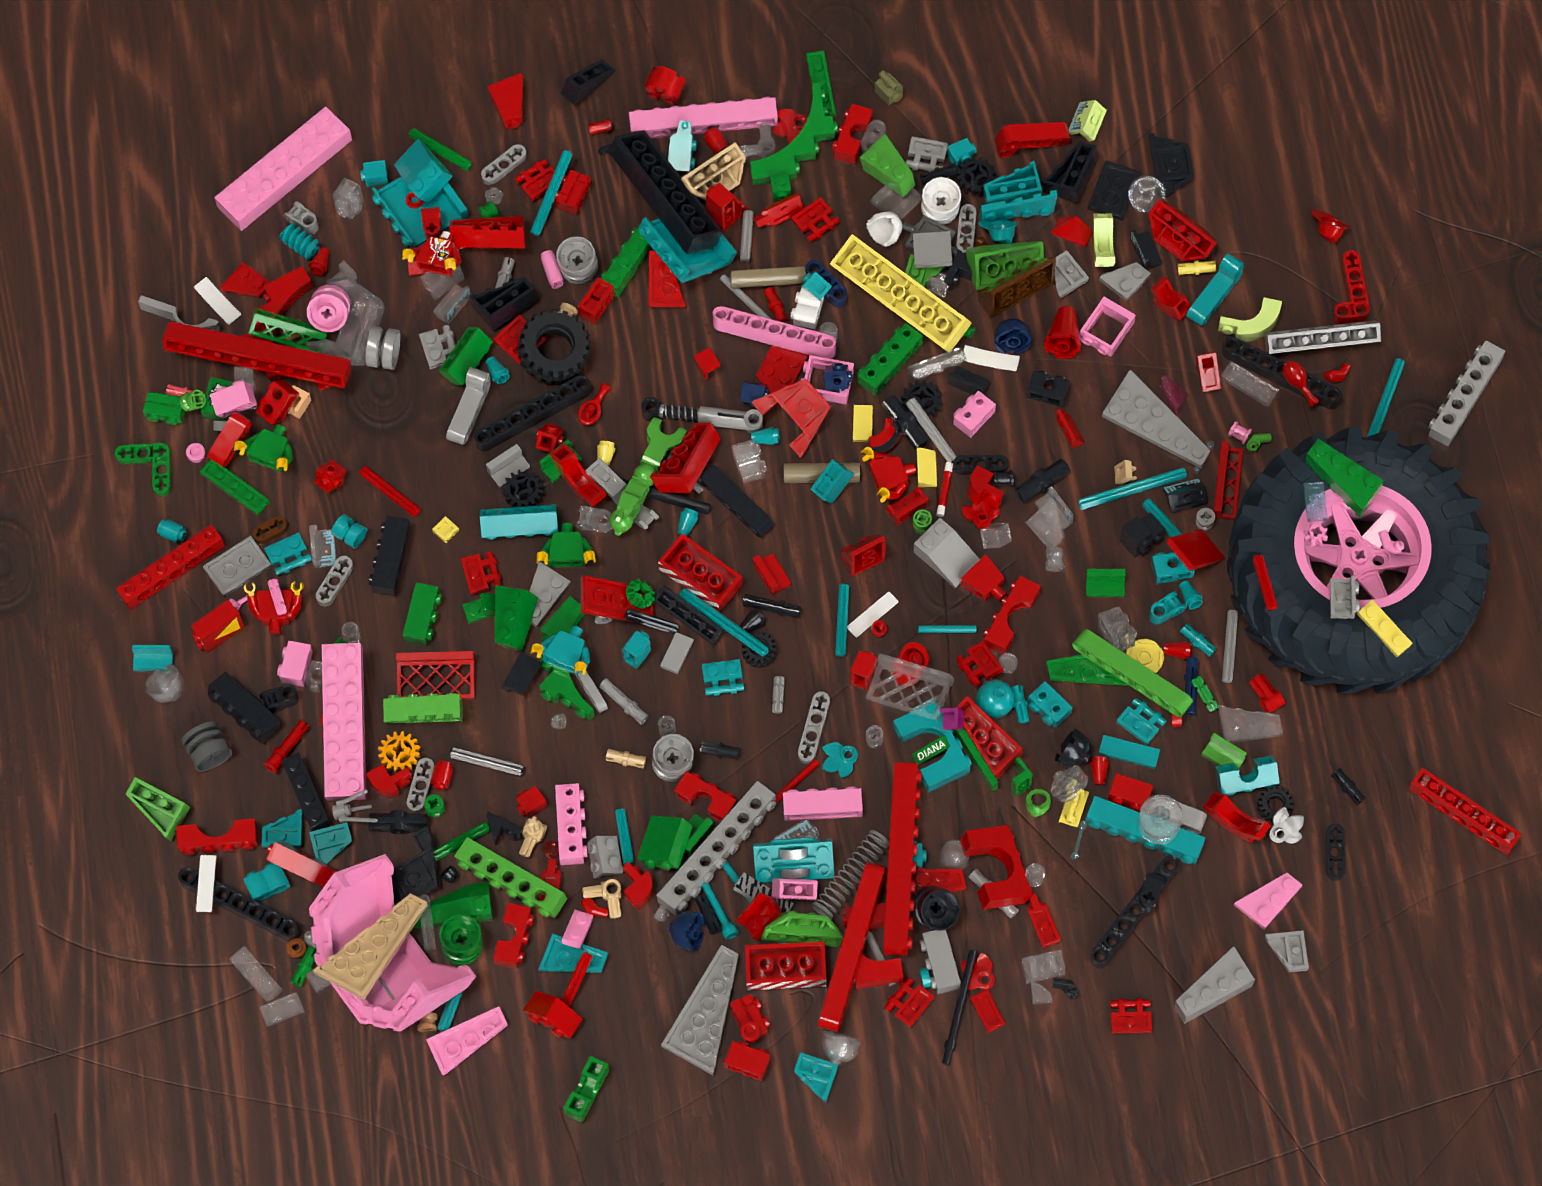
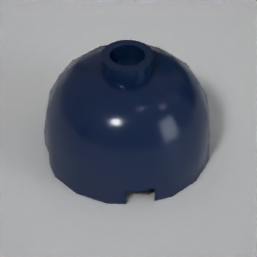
M1020 319L1004 320L998 324L994 332L995 347L1003 354H1007L1006 351H1014L1013 355L1022 353L1030 347V342L1032 341L1029 327Z
M685 911L675 917L669 926V933L676 946L689 951L699 949L704 938V932H701V926H705L704 916L699 912Z

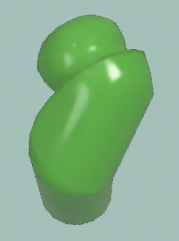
M1271 433L1252 435L1247 442L1246 447L1248 451H1256L1261 443H1270Z

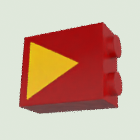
M228 599L191 625L193 631L191 636L199 650L204 649L206 653H209L243 629L244 624L240 613Z

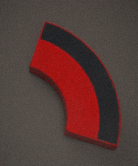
M891 418L884 420L883 430L879 434L868 438L869 447L874 452L884 454L900 439L902 434L895 430Z

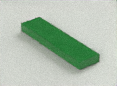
M824 50L806 53L811 85L812 83L820 82V88H824L825 99L822 100L823 106L827 105L828 116L834 118L836 117Z
M211 459L200 470L202 476L257 516L270 503L268 498L227 468L221 467Z
M954 730L956 737L960 740L963 748L991 792L997 790V779L966 730Z

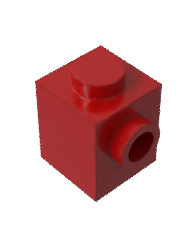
M536 786L529 790H523L516 798L517 811L521 816L525 815L527 819L532 818L548 807L546 799Z

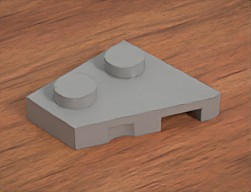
M1136 262L1101 275L1099 281L1127 302L1151 277V273Z
M1303 931L1265 934V940L1288 973L1309 970Z

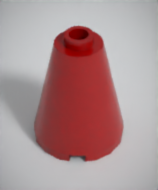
M1063 306L1058 309L1044 340L1045 351L1048 354L1050 352L1055 354L1054 357L1073 358L1076 353L1081 351L1076 310L1071 306Z

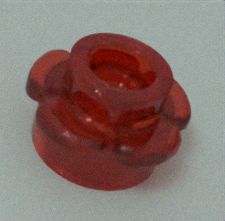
M554 840L546 841L542 846L544 856L549 859L558 857L559 843Z

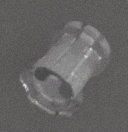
M347 622L342 626V634L346 643H358L360 641L361 635L356 623Z
M663 716L659 719L658 727L662 737L668 734H675V720L671 716Z
M876 725L870 726L866 731V742L871 748H877L883 743V730Z

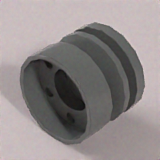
M212 721L200 724L182 737L181 742L187 754L191 755L190 759L196 771L203 772L214 769L227 761L232 755V750L227 740L223 739L224 735L217 722Z

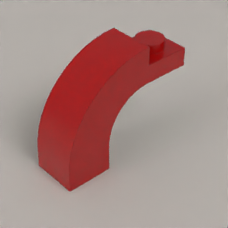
M565 443L549 454L563 479L583 502L586 501L593 507L607 496L605 491L585 473L575 452Z
M1213 792L1202 806L1221 826L1235 836L1250 843L1254 840L1260 841L1271 827L1267 821L1253 818L1242 812L1225 794Z

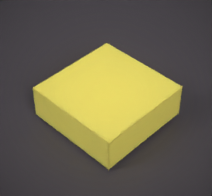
M446 516L432 528V531L445 543L460 531Z

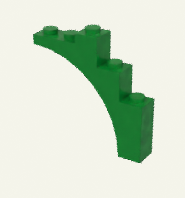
M820 82L812 83L813 100L811 111L799 135L779 152L764 159L750 162L753 185L770 183L771 175L788 173L789 180H796L797 173H800L799 162L816 159V153L819 152L818 141L835 139V133L838 132L837 121L833 122V117L828 116L827 105L823 106L822 100L825 99L824 88H820Z
M569 596L540 629L541 639L544 641L552 635L558 634L559 631L570 633L572 627L577 626L585 616V613H581V604ZM542 655L540 657L541 668L545 672L550 673L539 686L542 698L548 702L551 700L554 704L561 699V703L568 708L571 706L576 710L575 713L580 718H586L591 721L595 716L594 709L578 693L569 672L544 662Z

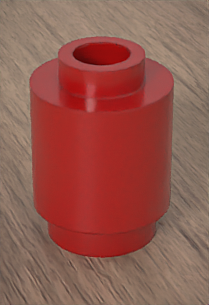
M710 128L704 133V141L716 155L728 147L727 140L718 128Z
M437 761V764L434 765L430 780L433 789L444 791V789L449 788L453 773V765L451 763Z

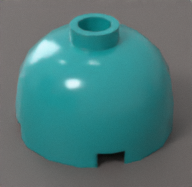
M995 679L985 682L978 689L975 698V704L993 719L1005 717L1011 711L1015 702L1012 688L1006 682Z

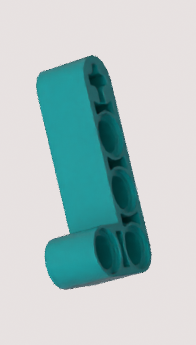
M1228 253L1223 258L1219 271L1190 307L1186 317L1198 325L1204 326L1240 279L1244 263Z

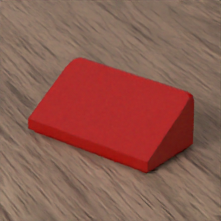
M1058 409L1056 420L1071 447L1074 449L1083 445L1085 441L1067 411Z

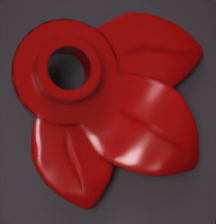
M782 109L777 111V116L781 122L775 126L773 133L779 137L787 136V141L790 144L801 132L807 122V117L803 114H796L791 109ZM801 121L803 125L797 126L796 122Z
M980 501L978 505L973 503L972 506H962L961 509L965 519L973 521L975 527L981 530L987 529L991 525L992 520L997 518L1000 513L999 507L997 509L983 501Z
M983 953L978 956L977 963H974L968 990L972 991L977 988L982 990L990 989L995 983V977L992 974L993 964L989 957ZM967 961L961 962V969L963 974ZM987 977L989 979L988 983L986 984L981 982L982 978Z

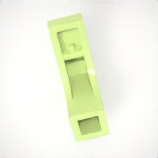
M1112 213L1093 214L1095 267H1108L1115 264Z
M1263 298L1259 314L1250 320L1243 321L1221 316L1218 331L1227 335L1235 334L1236 338L1244 342L1258 340L1264 337V333L1270 332L1276 325L1282 301Z

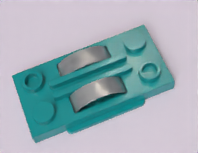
M813 837L771 840L770 843L753 844L755 877L761 883L772 882L773 878L816 880L833 878L835 876L832 839H827V841L815 840Z

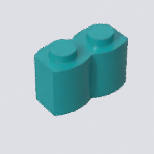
M635 631L622 648L623 660L635 669L639 668L651 652L650 637L645 632Z
M274 863L267 864L262 871L248 873L246 878L243 879L251 898L257 902H262L272 895L279 894L290 888L282 867Z

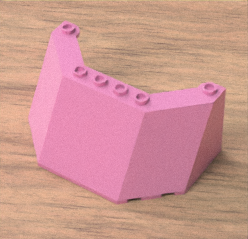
M386 854L335 872L309 907V913L313 917L314 926L311 927L312 940L316 944L317 953H314L315 963L319 967L327 961V958L342 950L345 944L367 927L370 928L374 925L377 919L381 916L384 917L395 906L391 877L394 872V866ZM409 933L380 976L394 996V1000L391 999L379 979L365 999L333 983L331 984L359 1023H369L375 1027L385 1029L393 1028L394 1031L400 1032L468 988L476 975L467 965L453 967L432 963Z

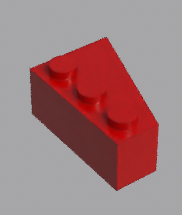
M720 182L715 186H711L706 192L707 211L721 228L722 233L742 217L745 210H749Z

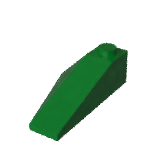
M489 882L468 884L429 902L427 908L415 924L414 930L441 927L446 919L458 914L468 915L477 922L493 920Z

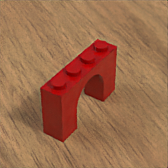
M1009 825L965 831L960 838L965 857L985 854L992 855L1002 861L1007 869L1006 880L984 883L977 893L983 910L1026 904L1032 896V888L1028 884L1026 870L1022 866L1020 852L1016 849L1014 835L1010 831Z
M878 903L876 905L869 931L885 928L886 903ZM853 907L845 908V915H842L843 927L847 926ZM862 954L853 983H855L856 989L903 982L901 958L874 961Z

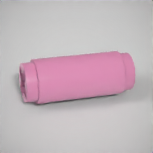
M552 250L544 251L541 254V261L548 282L553 289L560 288L564 285V279L556 256Z

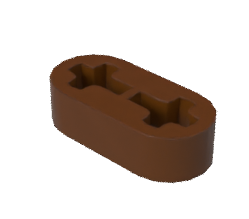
M275 516L256 526L253 530L254 540L258 544H265L281 536L287 530L286 520L281 516ZM277 522L281 524L280 529L275 525ZM261 531L265 535V537L263 538L259 536V532Z

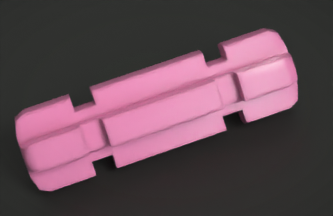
M269 580L268 586L277 615L286 614L287 609L278 580Z

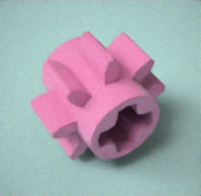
M1320 522L1318 525L1310 523L1309 529L1304 530V534L1307 535L1304 542H1309L1311 547L1314 545L1321 547L1322 541H1327L1328 536L1324 535L1327 533V528L1323 529Z

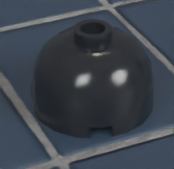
M1074 728V731H1071L1061 744V754L1056 753L1054 761L1066 768H1075L1081 763L1086 764L1091 756L1088 753L1090 749L1089 740L1082 732Z

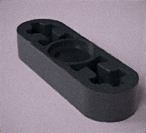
M960 455L953 461V469L959 475H971L976 468L975 463L977 461H984L986 463L984 469L992 473L993 471L1006 472L1008 469V459L1003 455ZM998 461H1001V464H1003L1002 468H998V465H996ZM960 462H963L964 468H960Z
M1335 823L1331 824L1326 831V875L1330 880L1338 881L1345 872L1344 828ZM1334 829L1337 833H1340L1337 836V842H1333L1334 835L1330 834ZM1338 848L1341 851L1340 856H1332L1330 849ZM1334 862H1337V870L1340 871L1337 875L1330 871L1333 870Z

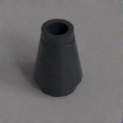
M755 608L753 611L750 610L740 624V627L750 633L762 626L766 618Z

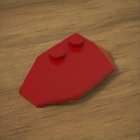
M1161 199L1157 200L1148 213L1154 240L1182 262L1207 258L1217 244L1216 240L1206 229L1181 210Z

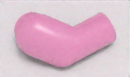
M1382 530L1378 533L1385 550L1398 554L1404 549L1403 542L1392 541L1387 530Z

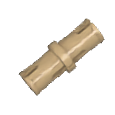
M608 749L606 754V761L620 763L622 766L627 767L629 765L644 769L646 764V756L634 755L629 751L620 752Z

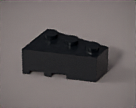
M1079 141L1065 156L1062 163L1056 166L1047 178L1045 177L1042 180L1044 193L1050 194V191L1056 190L1057 197L1078 203L1099 158L1097 146Z
M525 276L503 283L501 287L486 289V292L481 294L469 295L472 308L493 331L539 301L534 286Z

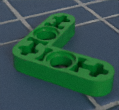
M133 444L117 447L115 457L120 464L152 463V487L154 493L159 497L167 496L170 493L171 453L166 444ZM161 449H164L163 456H159ZM140 450H146L148 451L147 456L140 458L138 457V452ZM125 451L127 454L125 458H122L121 455ZM165 466L167 470L165 473L159 474L156 472L157 468ZM160 479L163 480L165 486L162 491L159 490Z

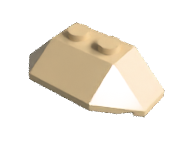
M735 142L683 176L681 180L691 193L706 200L707 190L719 182L728 191L740 184L746 157Z

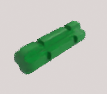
M1201 676L1193 678L1191 683L1194 688L1197 687L1196 691L1203 703L1207 704L1205 706L1208 711L1216 710L1219 705L1216 700L1213 701L1214 697L1207 685L1203 684V678Z

